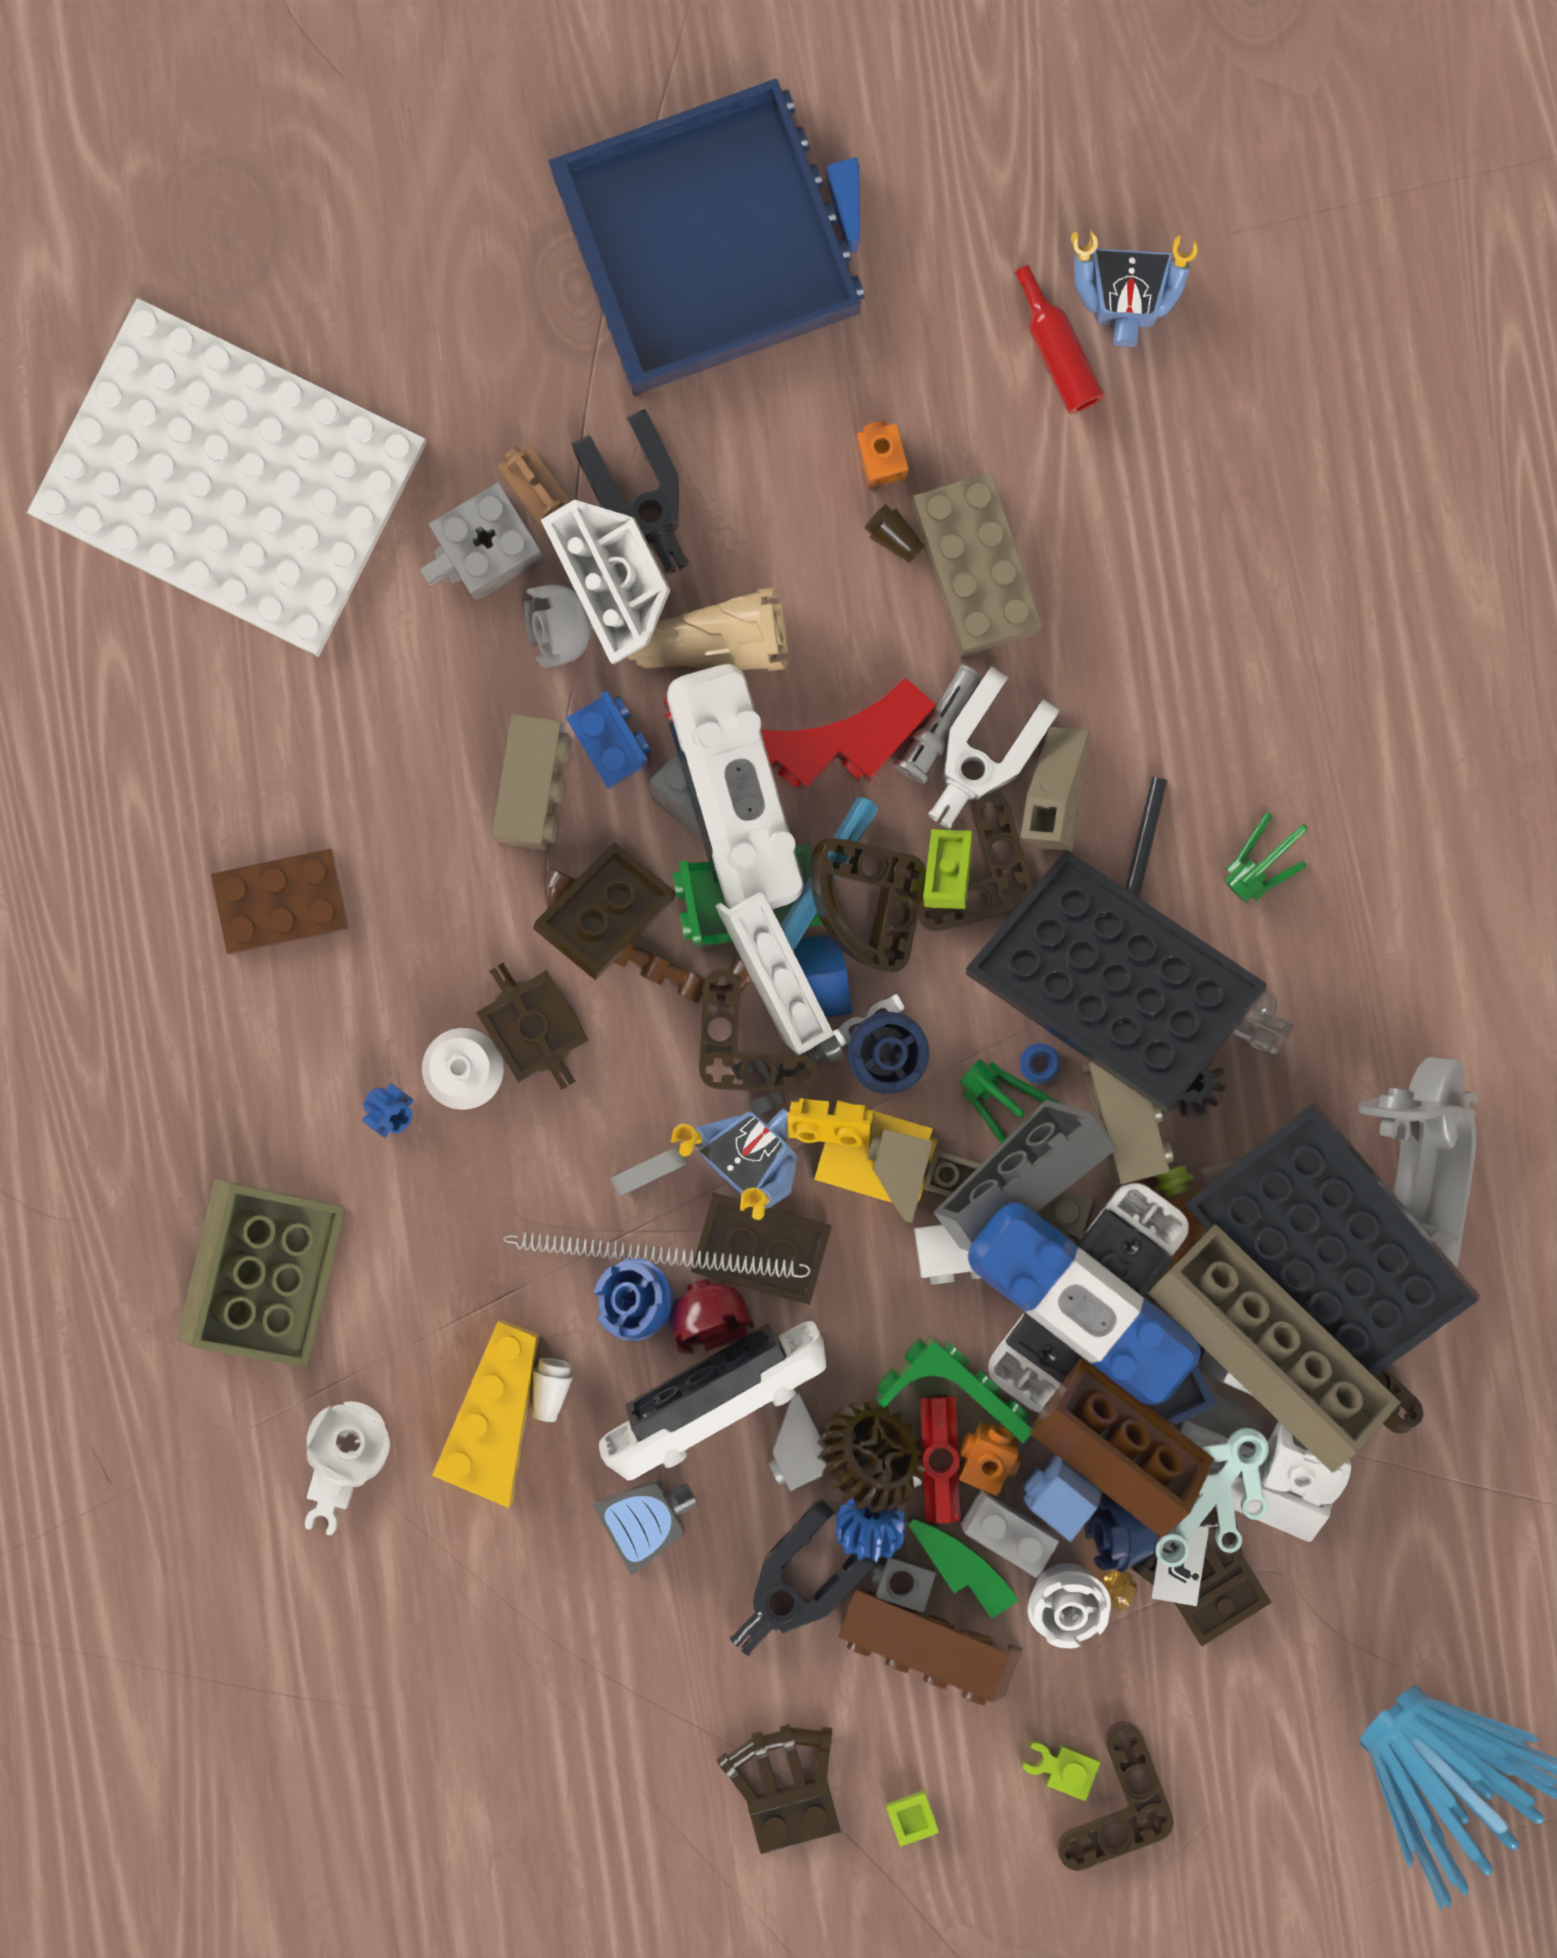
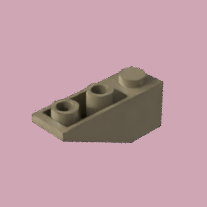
M1049 728L1027 795L1021 831V839L1035 848L1073 851L1091 734L1089 730Z

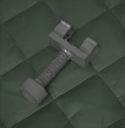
M834 1035L801 1054L802 1056L809 1057L815 1064L816 1061L819 1062L820 1060H827L830 1064H833L845 1057ZM744 1060L735 1064L736 1068H731L738 1081L742 1079L740 1071ZM754 1061L747 1069V1076L760 1070L767 1082L771 1076V1068L769 1069L764 1061ZM785 1063L779 1064L774 1085L777 1086L780 1081H783L782 1077H791L794 1073L797 1074L798 1071L804 1070L805 1064L797 1063L795 1070H783ZM770 1092L751 1102L750 1105L755 1115L759 1117L786 1101L780 1092Z

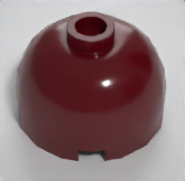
M709 1279L698 1280L689 1284L686 1287L687 1292L675 1302L669 1319L670 1332L675 1349L678 1353L694 1354L692 1346L704 1344L706 1351L723 1347L747 1335L745 1326L752 1329L755 1326L750 1310L742 1295L733 1287L725 1284H711Z

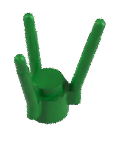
M1265 813L1236 859L1225 868L1229 873L1224 879L1225 884L1244 903H1247L1252 897L1257 901L1267 891L1306 867V863L1301 861L1262 883L1267 878L1264 871L1307 831L1306 825L1302 824L1258 865L1251 860L1244 865L1243 863L1272 819L1271 813Z
M979 1059L959 1081L966 1089L962 1095L973 1104L1001 1144L1007 1137L979 1097L987 1101L991 1096H994L1019 1118H1024L1025 1112L999 1089L1002 1082L997 1078L1041 1102L1049 1100L1060 1103L1049 1095L1003 1071L993 1061L987 1065Z

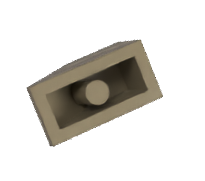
M883 1129L881 1137L873 1136L867 1160L874 1161L873 1171L902 1220L912 1223L933 1142Z

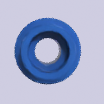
M1037 1043L1024 1050L1020 1057L1019 1065L1021 1073L1028 1081L1034 1084H1046L1058 1075L1061 1060L1053 1047ZM1036 1056H1042L1047 1061V1068L1043 1072L1036 1071L1032 1066L1033 1059Z

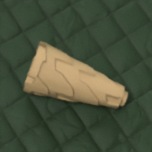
M775 587L757 589L756 593L732 598L724 603L681 614V616L658 620L649 644L629 655L628 659L630 661L636 660L639 667L643 666L646 669L670 667L711 668L723 664H731L740 670L768 669V671L786 669L788 660H777V654L788 653L782 604H772L769 600L770 598L778 597V591Z

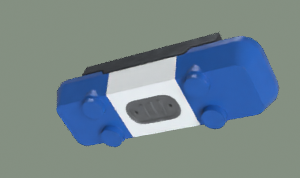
M1012 1202L1000 1208L968 1249L967 1258L969 1265L979 1277L1146 1405H1158L1166 1401L1196 1366L1200 1358L1198 1342L1182 1326L1176 1323L1173 1317L1045 1217L1039 1216L1022 1203Z

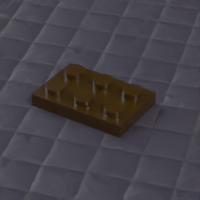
M613 842L534 922L533 929L596 981L675 899L676 891L616 842Z
M713 1192L693 1262L694 1266L696 1265L699 1251H701V1266L703 1267L708 1251L709 1268L712 1265L714 1253L716 1252L717 1269L720 1265L722 1253H724L725 1269L731 1254L732 1270H734L737 1255H739L740 1271L742 1270L745 1256H747V1270L749 1272L754 1256L755 1272L758 1270L760 1258L762 1257L763 1274L766 1270L768 1258H770L771 1274L773 1273L776 1259H778L779 1275L784 1259L786 1260V1276L789 1273L792 1260L794 1275L803 1276L808 1273V1269L805 1266H799V1264L808 1266L810 1273L805 1277H794L790 1273L789 1277L786 1278L784 1270L780 1277L777 1276L776 1270L773 1276H770L767 1270V1273L763 1276L761 1269L755 1275L753 1267L751 1272L747 1274L745 1268L742 1273H739L738 1268L731 1272L730 1265L726 1272L723 1270L722 1265L718 1271L714 1265L709 1270L707 1263L703 1269L700 1268L698 1263L696 1268L692 1267L691 1272L810 1305L832 1225L772 1208H765L763 1218L756 1220L752 1217L753 1206L741 1211L740 1199Z

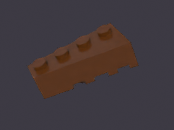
M865 1588L855 1590L838 1635L839 1638L848 1641L847 1648L868 1657H870L871 1652L886 1657L885 1664L905 1673H908L909 1668L925 1674L923 1677L925 1682L942 1689H946L947 1685L950 1684L963 1690L961 1695L963 1698L984 1706L986 1701L994 1702L1006 1696L1023 1649L1009 1644L1007 1649L1003 1651L992 1646L993 1641L990 1639V1636L962 1629L961 1633L954 1630L955 1625L946 1619L924 1613L922 1617L916 1614V1610L876 1598L875 1592Z

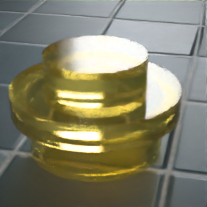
M1127 1571L1110 1573L1102 1581L1110 1596L1111 1609L1115 1608L1118 1611L1125 1609L1136 1595L1137 1583L1132 1580V1575Z

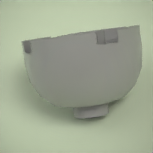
M545 585L527 589L526 593L532 595V600L524 601V623L530 646H534L538 642L542 655L535 657L537 662L543 668L576 660L584 653L590 641L591 630H594L577 593L563 585Z

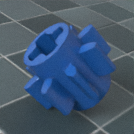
M393 1083L389 1084L387 1090L385 1088H375L367 1095L363 1103L367 1115L364 1116L362 1121L384 1138H386L389 1132L400 1133L408 1127L412 1120V1110L408 1106L414 1100Z

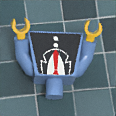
M1090 230V242L1086 246H1079L1078 234L1076 231L1073 232L1070 240L1073 248L1078 253L1074 257V286L1086 309L1096 314L1097 323L1114 325L1113 344L1115 346H1137L1139 327L1154 326L1157 317L1167 315L1183 294L1190 269L1188 261L1195 258L1197 254L1196 239H1194L1192 250L1183 253L1178 249L1181 235L1177 236L1173 242V254L1176 259L1171 260V253L1096 249L1098 241L1092 230Z
M782 1108L767 1125L750 1111L744 1115H736L695 1128L688 1124H680L674 1128L670 1142L684 1141L680 1144L679 1154L684 1157L692 1154L694 1146L699 1147L697 1152L706 1163L741 1194L740 1210L744 1211L745 1208L753 1206L752 1217L754 1219H762L765 1208L773 1206L791 1193L798 1157L785 1142L788 1138V1112Z

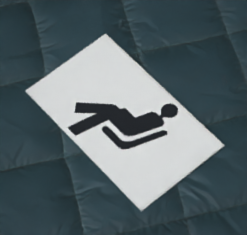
M1199 1526L1188 1539L1189 1555L1182 1565L1168 1567L1157 1560L1152 1599L1197 1606L1209 1527ZM1174 1540L1166 1541L1163 1545V1551L1166 1553L1174 1552L1178 1546L1177 1542Z

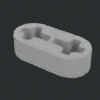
M680 1145L610 1178L618 1196L625 1195L689 1164L687 1157L680 1155L678 1152Z

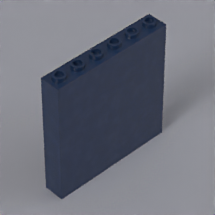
M777 78L548 160L551 174L633 396L860 314V300L865 299L863 287L857 275L851 277L846 263L851 262V257L844 238L839 240L836 238L832 227L837 224L834 209L830 201L823 203L818 190L823 187L819 169L816 163L812 165L808 163L804 152L809 150L806 134L802 126L795 128L790 115L796 112L791 94L788 89L781 90Z

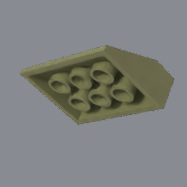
M215 1178L177 1340L194 1348L308 1368L345 1207Z

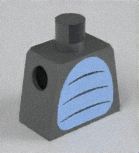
M654 1479L595 1501L593 1507L628 1571L633 1575L685 1533L686 1529L679 1515L699 1504L688 1483L666 1494L660 1481Z

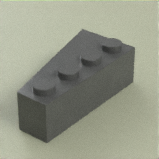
M1045 1100L933 1213L959 1248L968 1251L976 1237L1004 1205L1012 1202L1022 1203L1037 1213L1117 1148L1092 1112Z

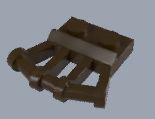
M1217 1512L1209 1513L1199 1526L1209 1527V1530L1219 1528ZM1235 1515L1236 1528H1237V1530H1238L1237 1520H1236V1515ZM1227 1532L1229 1545L1233 1544L1236 1539V1535L1232 1532ZM1207 1540L1205 1558L1214 1572L1201 1579L1197 1606L1174 1602L1201 1647L1272 1603L1243 1557L1242 1547L1230 1553L1231 1561L1223 1565ZM1155 1552L1131 1567L1132 1570L1152 1585H1154V1571L1158 1560Z
M787 1724L780 1726V1731L763 1735L762 1731L752 1734L750 1740L730 1755L724 1753L716 1759L723 1772L747 1801L760 1854L841 1833L827 1780L832 1739L831 1727L812 1730L794 1728ZM796 1745L819 1747L815 1780L805 1782ZM785 1747L795 1785L777 1789L768 1751ZM756 1755L767 1793L760 1795L756 1794L739 1771L741 1766Z

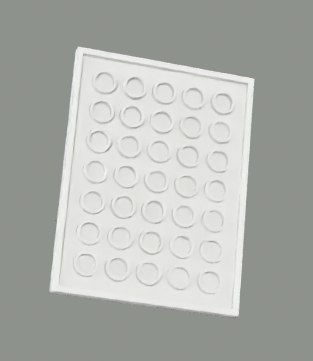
M136 298L27 513L66 534L319 657L427 441L425 438Z

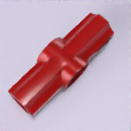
M935 1394L920 1396L922 1452L924 1453L922 1465L926 1469L923 1473L925 1522L936 1524L961 1521L956 1395ZM940 1448L948 1450L952 1455L949 1465L941 1469L934 1468L929 1463L931 1453Z

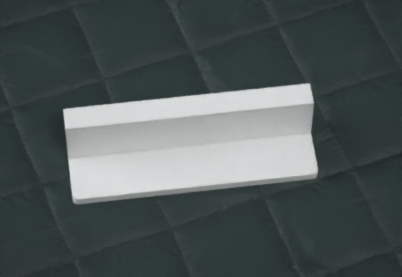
M759 892L731 909L722 903L716 905L715 907L783 1042L798 1055H801L833 1036L834 1033L766 896Z
M1187 1420L1183 1421L1179 1427V1431L1198 1446L1227 1443L1229 1440L1222 1435ZM1241 1444L1240 1453L1243 1455H1248L1253 1451L1252 1448ZM1226 1461L1214 1462L1208 1475L1217 1474ZM1260 1465L1258 1468L1263 1498L1267 1502L1268 1510L1265 1516L1258 1520L1302 1540L1311 1542L1328 1520L1332 1504H1320L1317 1506L1303 1500L1301 1495L1289 1490L1285 1492L1266 1488L1262 1484V1465ZM1241 1471L1231 1484L1234 1510L1244 1514L1240 1504L1246 1493ZM1257 1499L1251 1500L1247 1505V1510L1252 1513L1257 1512L1261 1508V1501Z

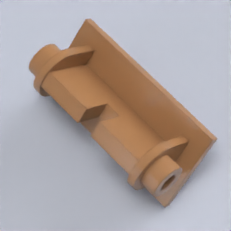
M530 444L521 450L518 447H514L506 453L505 457L507 460L498 465L497 469L541 530L545 532L546 530L541 519L570 503L571 500Z

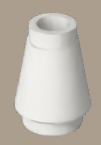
M555 1358L539 1359L538 1367L533 1368V1418L545 1422L557 1421V1416L574 1377L570 1373L572 1366L570 1363Z

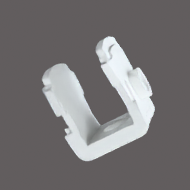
M1278 1421L1270 1439L1267 1441L1269 1452L1267 1459L1262 1464V1484L1266 1488L1287 1492L1289 1490L1301 1495L1303 1500L1317 1506L1320 1504H1333L1347 1485L1351 1473V1461L1348 1460L1332 1473Z

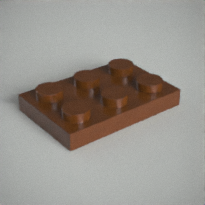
M331 848L211 874L226 952L229 955L349 929L334 853Z

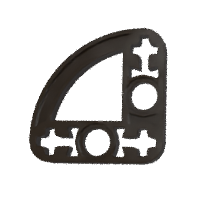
M838 838L821 840L813 851L811 887L815 907L825 930L837 946L857 962L881 971L898 972L907 965L911 954L926 879L924 863L920 858L913 855ZM835 851V853L851 856L849 864L833 862L828 859V852ZM871 853L877 859L878 868L872 876L868 877L862 870V861L866 855ZM900 868H906L911 871L910 879L899 875ZM835 877L881 887L869 945L853 931L845 919L837 898ZM895 889L908 891V896L894 895ZM900 902L904 906L905 916L901 923L895 925L890 920L889 911L894 903ZM887 930L900 932V936L886 935ZM884 948H890L895 951L894 959L883 956Z

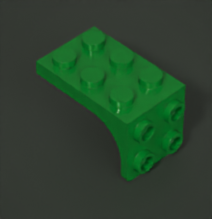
M810 844L795 846L796 856L803 877V887L811 875L812 855ZM687 860L679 861L680 871L672 873L678 900L685 899L688 912L680 913L685 940L693 939L695 948L733 942L715 907L722 903L728 908L720 882H714L709 861L689 863ZM794 902L772 909L780 925ZM818 913L815 914L808 928L823 925Z
M931 1336L925 1342L919 1337L904 1353L903 1356L907 1360L904 1366L898 1372L891 1368L876 1385L879 1394L876 1396L877 1402L885 1408L901 1389L913 1380L926 1376L947 1378L965 1390L1022 1443L1031 1435L1029 1433L1032 1428L1028 1422L1032 1417L1011 1397L1004 1403L996 1395L1001 1389L981 1370L973 1375L965 1367L969 1362L967 1357L950 1342L943 1348Z

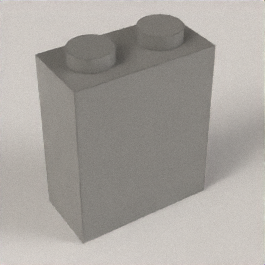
M981 1489L978 1490L963 1514L961 1521H959L966 1535L1035 1578H1038L1059 1543L1051 1530L995 1495Z

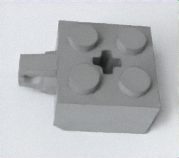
M499 482L428 524L441 546L433 551L436 559L422 567L420 572L429 587H433L447 578L450 579L452 584L462 580L472 598L477 600L543 562L544 559L537 544ZM484 536L492 540L493 546L489 549L481 545L480 539Z

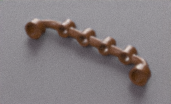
M550 868L544 881L546 885L550 886L546 900L547 908L576 879ZM633 943L613 962L625 967L628 960L643 967L640 973L641 976L660 985L667 978L680 985L677 990L678 994L699 1003L701 996H703V986L706 978L677 966L667 959L646 951ZM734 957L728 971H731L738 978L741 995L749 983L753 985L754 983L742 959ZM715 984L710 986V991L716 992L717 1001L723 1002L725 1001L726 993L734 991V986Z

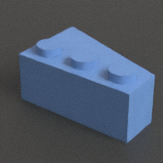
M1056 1454L1051 1457L1042 1470L1035 1467L1021 1484L1024 1488L1021 1497L1029 1508L1070 1542L1095 1512L1102 1494V1490Z

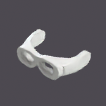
M895 994L886 1000L874 1004L869 1009L865 1018L853 1017L844 1022L840 1028L834 1030V1036L840 1046L849 1044L851 1038L848 1032L849 1027L861 1023L866 1018L872 1016L877 1010L885 1008L887 1012L900 1013L905 1007L898 995Z

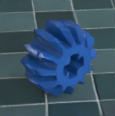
M850 1499L846 1505L840 1506V1511L837 1513L835 1531L837 1543L843 1545L845 1554L856 1553L859 1561L864 1557H870L874 1562H877L880 1556L892 1558L894 1551L900 1550L901 1544L904 1542L906 1523L904 1512L897 1510V1507L890 1511L884 1512L881 1509L870 1514L867 1507L856 1510L853 1499Z

